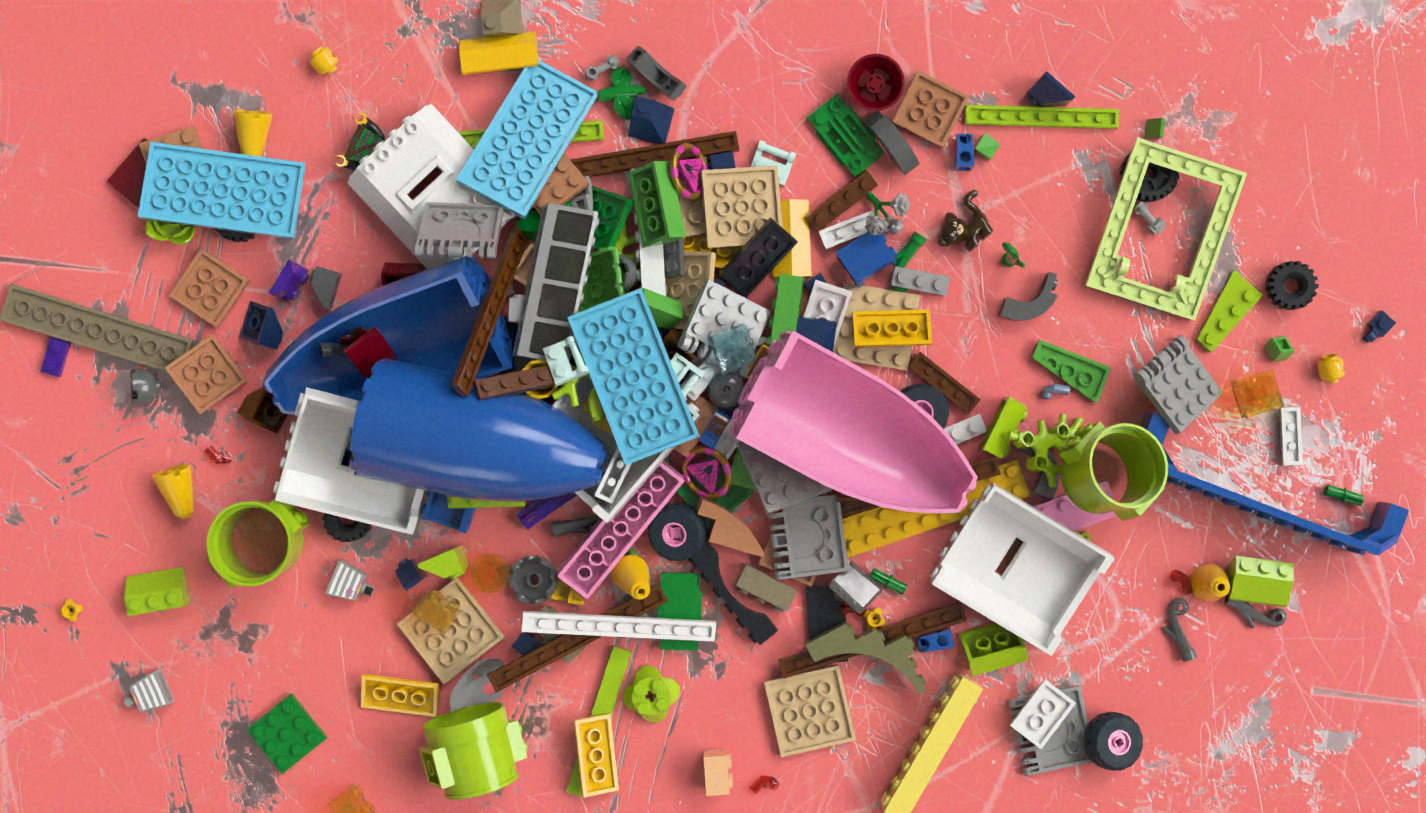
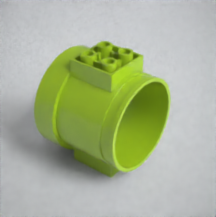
M1100 421L1093 424L1090 422L1085 427H1079L1074 432V438L1067 440L1062 445L1063 450L1059 453L1064 459L1061 467L1062 485L1072 503L1083 511L1093 514L1113 511L1122 521L1141 516L1164 490L1168 476V462L1165 451L1158 439L1141 426L1121 423L1106 428ZM1097 443L1112 448L1121 457L1126 467L1127 487L1119 502L1109 498L1101 490L1094 477L1092 457Z
M275 499L271 502L245 501L233 504L221 511L209 528L207 535L208 557L206 560L230 588L239 585L258 586L270 582L292 567L298 560L304 543L303 530L310 525L307 521L309 518L303 511L299 512L295 505L275 501ZM251 508H261L274 514L281 521L287 533L288 548L286 556L280 566L272 573H259L249 569L239 560L234 551V527L239 518Z
M487 702L460 708L437 716L422 726L427 745L419 747L428 784L444 789L445 798L450 800L480 796L513 783L519 777L515 762L527 758V746L521 736L522 727L517 720L508 719L503 702Z

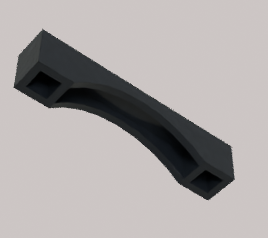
M706 539L702 548L688 560L694 568L697 566L702 571L700 575L706 583L711 582L714 586L712 591L718 598L722 596L726 601L724 604L726 609L730 613L734 612L737 615L736 621L742 628L746 627L750 633L747 635L754 644L758 642L761 645L778 632L777 627L766 614L745 607L730 594L720 574L719 554Z

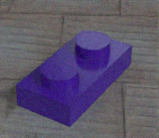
M50 336L40 372L61 377L71 342Z

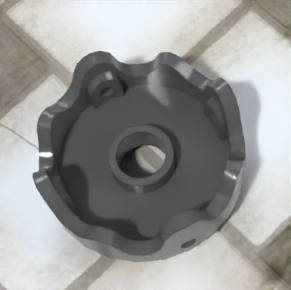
M538 555L526 556L511 566L509 585L514 590L515 598L518 601L537 604L548 600L555 593L558 585L557 571L548 559ZM533 574H536L539 577V582L537 585L533 584L531 581V577Z

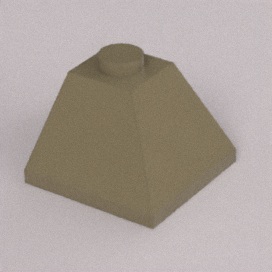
M482 0L481 19L485 38L524 33L520 0Z

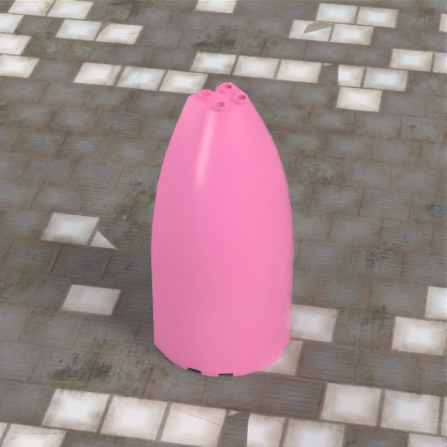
M786 330L782 332L779 336L781 339L774 340L767 348L768 355L760 358L738 399L740 407L735 409L731 422L734 423V427L730 428L732 437L829 488L880 507L922 513H959L960 510L964 509L968 501L966 495L969 491L972 492L975 489L978 477L949 434L931 415L882 379L795 331Z

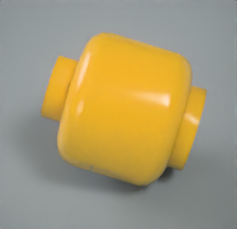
M320 46L310 55L311 59L309 62L318 74L323 75L327 73L330 75L337 69L338 57L329 47L323 48Z
M1325 354L1317 362L1319 377L1322 380H1326L1327 383H1336L1345 374L1343 359L1337 356V354Z

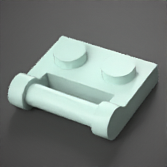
M760 140L751 167L778 165L779 184L785 186L796 153L792 151L791 153L767 145L765 141ZM764 151L788 161L786 165L764 158L761 154Z
M574 335L543 348L557 386L589 373L588 367L583 362ZM568 347L571 349L577 369L574 371L565 351V348Z
M676 353L670 362L678 382L680 383L688 370L693 373L682 388L685 398L699 378L702 379L705 373Z

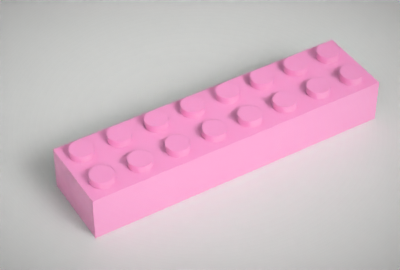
M663 460L610 523H606L601 518L595 523L557 570V577L588 599L685 481L683 475Z

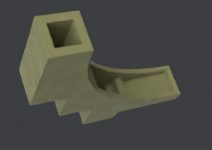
M844 621L804 642L814 662L829 656L846 653L873 656L886 661L900 670L910 680L919 694L926 691L924 688L926 682L922 674H917L915 671L917 665L913 657H908L915 653L913 650L915 644L911 637H906L904 633L883 643L886 640L881 630L877 631L873 627L854 638L856 632L851 624L847 625Z

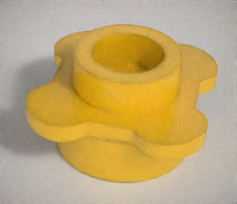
M68 599L60 610V614L74 622L77 620L79 612H82L83 607L80 604L74 603L72 599Z
M880 608L864 612L869 629L885 624Z

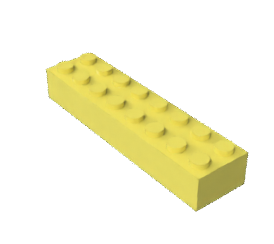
M959 672L957 675L952 676L948 684L950 685L948 691L942 693L939 699L941 703L937 709L934 708L929 716L930 722L922 727L919 733L921 735L920 739L912 744L910 756L908 759L904 758L900 765V773L898 775L895 774L890 782L892 785L890 790L885 791L880 801H882L881 805L885 813H911L981 694L983 688L978 683Z

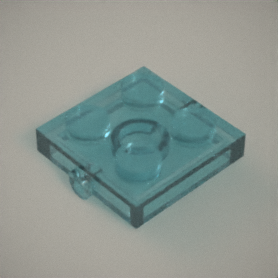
M742 323L709 337L720 374L728 373L757 361L753 350L754 341L749 336L746 324Z

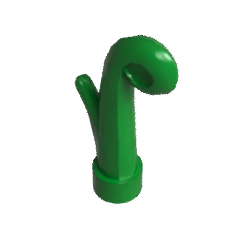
M914 231L909 242L897 253V263L895 266L905 268L918 249L923 247L927 239ZM890 285L893 291L906 292L908 288H898V286Z
M1003 242L1002 247L1006 253L1001 258L1002 264L1008 268L1014 265L1024 268L1025 263L1019 260L1017 249L1010 243Z

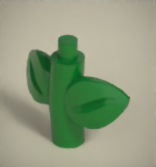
M620 66L611 75L612 86L599 89L600 102L613 100L615 113L629 120L634 108L632 98L646 94L645 86L630 85L632 77L629 69L626 66Z

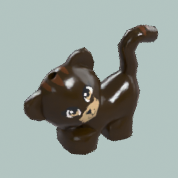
M976 190L969 191L964 196V205L973 212L968 225L953 213L947 212L945 215L941 237L938 241L940 246L958 245L963 241H967L966 249L971 252L978 246L979 241L977 238L984 241L991 235L993 229L989 225L986 215L977 205L971 202V199L978 196Z

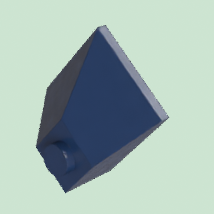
M1047 71L1025 94L1028 97L1027 100L1033 106L1037 105L1039 107L1067 106L1076 97Z
M636 96L628 137L656 144L666 143L675 108L655 100Z
M250 301L239 337L277 350L282 341L283 330L273 308Z
M799 316L796 332L833 352L837 321Z

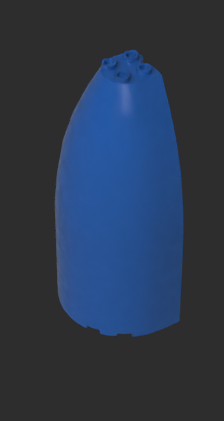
M466 255L358 296L322 316L303 331L266 371L263 382L264 388L267 392L273 393L274 405L279 407L280 411L284 414L295 413L300 393H305L306 387L361 401L365 393H362V389L366 380L348 357L331 355V357L322 358L320 355V342L353 343L373 327L381 331L383 338L398 358L397 361L456 373L490 286L491 279L483 266L477 264L475 257L467 258ZM502 310L476 378L482 379L512 368L513 345L507 331L510 330L505 315H501Z
M385 358L375 363L371 369L373 375L370 378H366L362 393H365V395L358 402L351 435L350 452H354L350 463L351 469L355 470L354 475L453 497L511 502L541 500L566 495L594 487L602 480L604 469H601V466L607 458L606 444L569 415L541 399L532 398L526 393H518L479 401L474 385H472L469 396L461 397L451 386L455 373Z

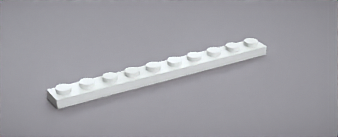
M523 611L521 631L715 641L716 621Z

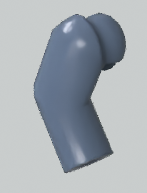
M1053 384L1043 387L1041 397L1042 399H1051L1052 393L1068 395L1070 393V386Z

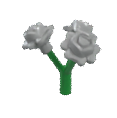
M872 192L866 195V198L875 206V216L870 220H866L865 229L871 235H881L883 232L886 234L891 233L892 235L899 233L904 228L902 224L904 219H894L891 215L887 214L882 206H890L895 210V215L903 217L910 207L907 195L899 193L891 202L880 201ZM879 210L886 218L885 221L883 217H879Z

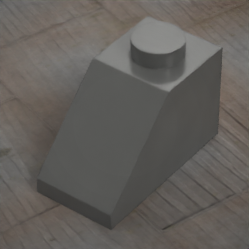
M316 266V269H313L310 275L311 285L322 306L325 309L332 310L342 273Z

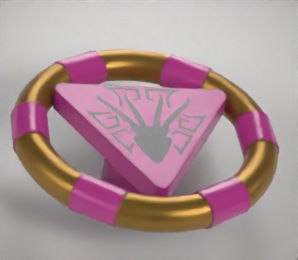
M684 143L673 151L671 157L670 174L672 182L678 193L685 199L694 200L702 195V182L700 181V185L697 188L698 179L702 170H708L703 154L696 146ZM685 150H688L697 158L678 160ZM680 181H685L689 191L682 186Z
M697 446L689 451L688 457L684 456L682 475L686 485L693 493L706 499H717L727 493L732 484V469L728 460L721 452L709 446ZM698 453H706L717 458L689 465L692 458ZM719 463H721L725 473V482L715 492L717 476L720 472ZM690 473H691L708 491L699 489V488L693 483Z

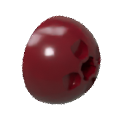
M869 54L861 57L853 64L847 78V87L852 100L861 108L869 111H882L892 107L900 99L905 85L904 74L899 64L891 57L883 54Z

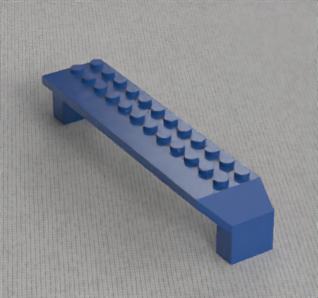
M1154 412L1145 413L1141 427L1151 432L1162 445L1169 425L1161 415ZM1163 447L1168 462L1167 482L1177 486L1184 484L1185 489L1200 493L1203 491V496L1216 500L1221 498V503L1234 507L1239 505V510L1253 514L1257 512L1256 516L1271 521L1276 519L1274 523L1289 528L1294 526L1292 529L1294 531L1307 535L1311 533L1310 537L1326 542L1329 540L1328 544L1344 549L1347 547V551L1364 556L1365 553L1379 556L1397 544L1410 511L1392 503L1378 502L1369 527L1347 536L1180 472Z

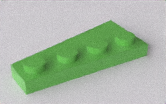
M1040 339L1031 357L1094 403H1098L1111 367Z

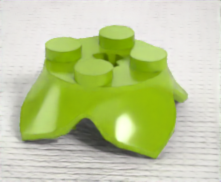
M147 220L145 232L155 240H169L173 244L182 245L192 239L195 233V226Z
M645 665L637 671L633 684L626 688L623 701L630 710L641 714L645 720L658 723L667 716L669 707L678 699L680 686L675 680L664 678L655 667ZM648 691H652L657 697H654V700H650L646 695H648Z

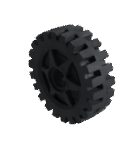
M1130 153L1125 157L1124 162L1121 165V179ZM1149 163L1147 168L1153 170L1154 176L1149 178L1145 173L1136 199L1143 202L1158 201L1169 195L1176 187L1180 177L1177 171Z

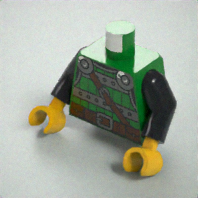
M360 111L357 112L361 114V119L356 120L353 118L359 125L345 155H335L341 159L340 164L333 163L335 166H344V168L355 171L363 157L366 155L370 156L378 143L385 142V135L379 125L366 118L365 114Z

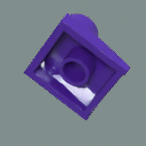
M288 260L269 294L282 298L287 302L295 301L300 291L298 289L301 284L304 285L309 278L308 269L297 262Z

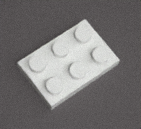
M815 280L804 317L837 321L835 345L852 291Z
M1044 679L1009 725L1042 749L1076 702Z

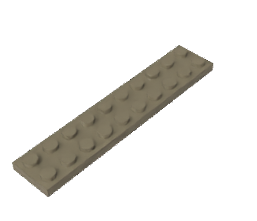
M11 283L0 315L1 321L162 371H166V366L191 350L195 341Z

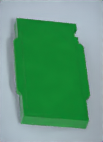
M835 94L807 117L808 121L816 129L818 138L840 165H845L854 177L858 176L885 154L875 141V136L838 94Z
M661 572V588L668 602L657 607V618L701 620L702 592L699 590L700 573ZM660 639L659 650L698 651V641Z

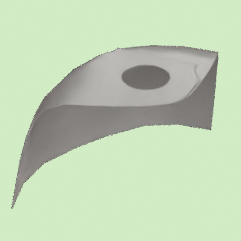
M488 658L472 666L460 678L452 690L450 697L451 712L471 705L493 702L499 699L503 689L488 695L484 692V685L491 683L487 674L503 666L504 662L498 658ZM479 674L478 678L475 680V675Z

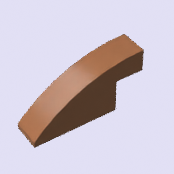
M702 496L699 497L696 506L697 514L712 518L706 536L709 542L764 557V552L755 536L740 518L721 504Z

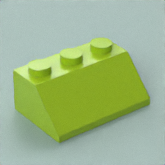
M1004 397L979 449L999 459H1002L1003 456L1006 457L1011 449L1008 446L1011 439L1007 438V432L1019 431L1017 427L1020 421L1024 422L1028 414L1026 412L1027 406L1011 397Z
M462 545L417 564L420 569L443 578L450 576L451 579L466 573V568L470 567Z
M1237 555L1229 564V600L1279 607L1288 606L1294 583V563Z
M184 566L127 576L124 595L127 616L191 604Z
M997 623L959 633L972 676L1028 661L1023 639Z

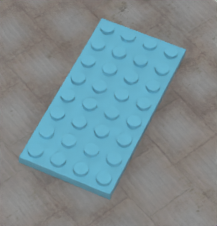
M538 60L539 66L523 69L456 178V182L497 205L503 206L506 210L523 219L526 218L599 95V92Z
M150 142L138 217L155 221L294 239L306 164L303 162Z
M642 288L567 317L625 465L699 437Z

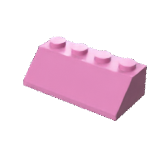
M1098 481L1097 483L1101 490L1114 500L1108 481ZM1066 493L1053 497L1052 500L1048 499L1031 505L1073 531L1117 516L1113 511L1103 514L1083 511L1072 503Z

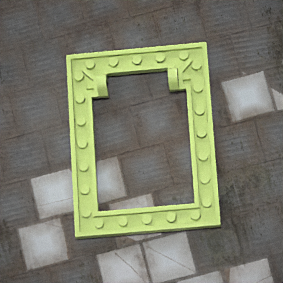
M1136 137L1085 285L1195 321L1247 173ZM1149 163L1220 185L1189 276L1187 278L1175 274L1174 279L1176 283L1174 287H1170L1169 292L1124 278L1130 266V259L1117 255Z

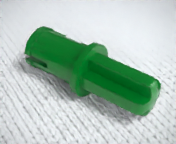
M1327 484L1325 487L1324 496L1339 499L1342 503L1345 501L1361 506L1364 502V495L1348 491V488L1342 489Z
M876 568L870 573V577L884 585L886 589L890 588L901 595L907 589L908 584L897 580L892 574L887 575Z

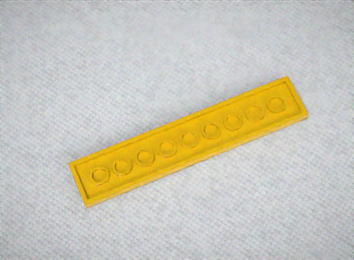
M1018 459L998 465L1001 475L976 481L975 489L972 492L969 491L966 495L968 500L966 506L959 513L907 512L879 507L843 518L848 558L962 519L965 514L968 515L971 511L970 505L975 498L978 499L984 488L992 482L1019 499L1030 496Z

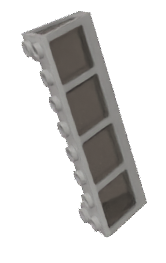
M553 203L543 205L512 353L513 357L529 361H547L543 348L574 335L567 317L579 313V305L583 302L584 294L582 290L588 279L586 270L591 263L590 250L595 244V237L593 236L599 224L598 212ZM570 347L565 348V351L570 362L572 352L570 351Z

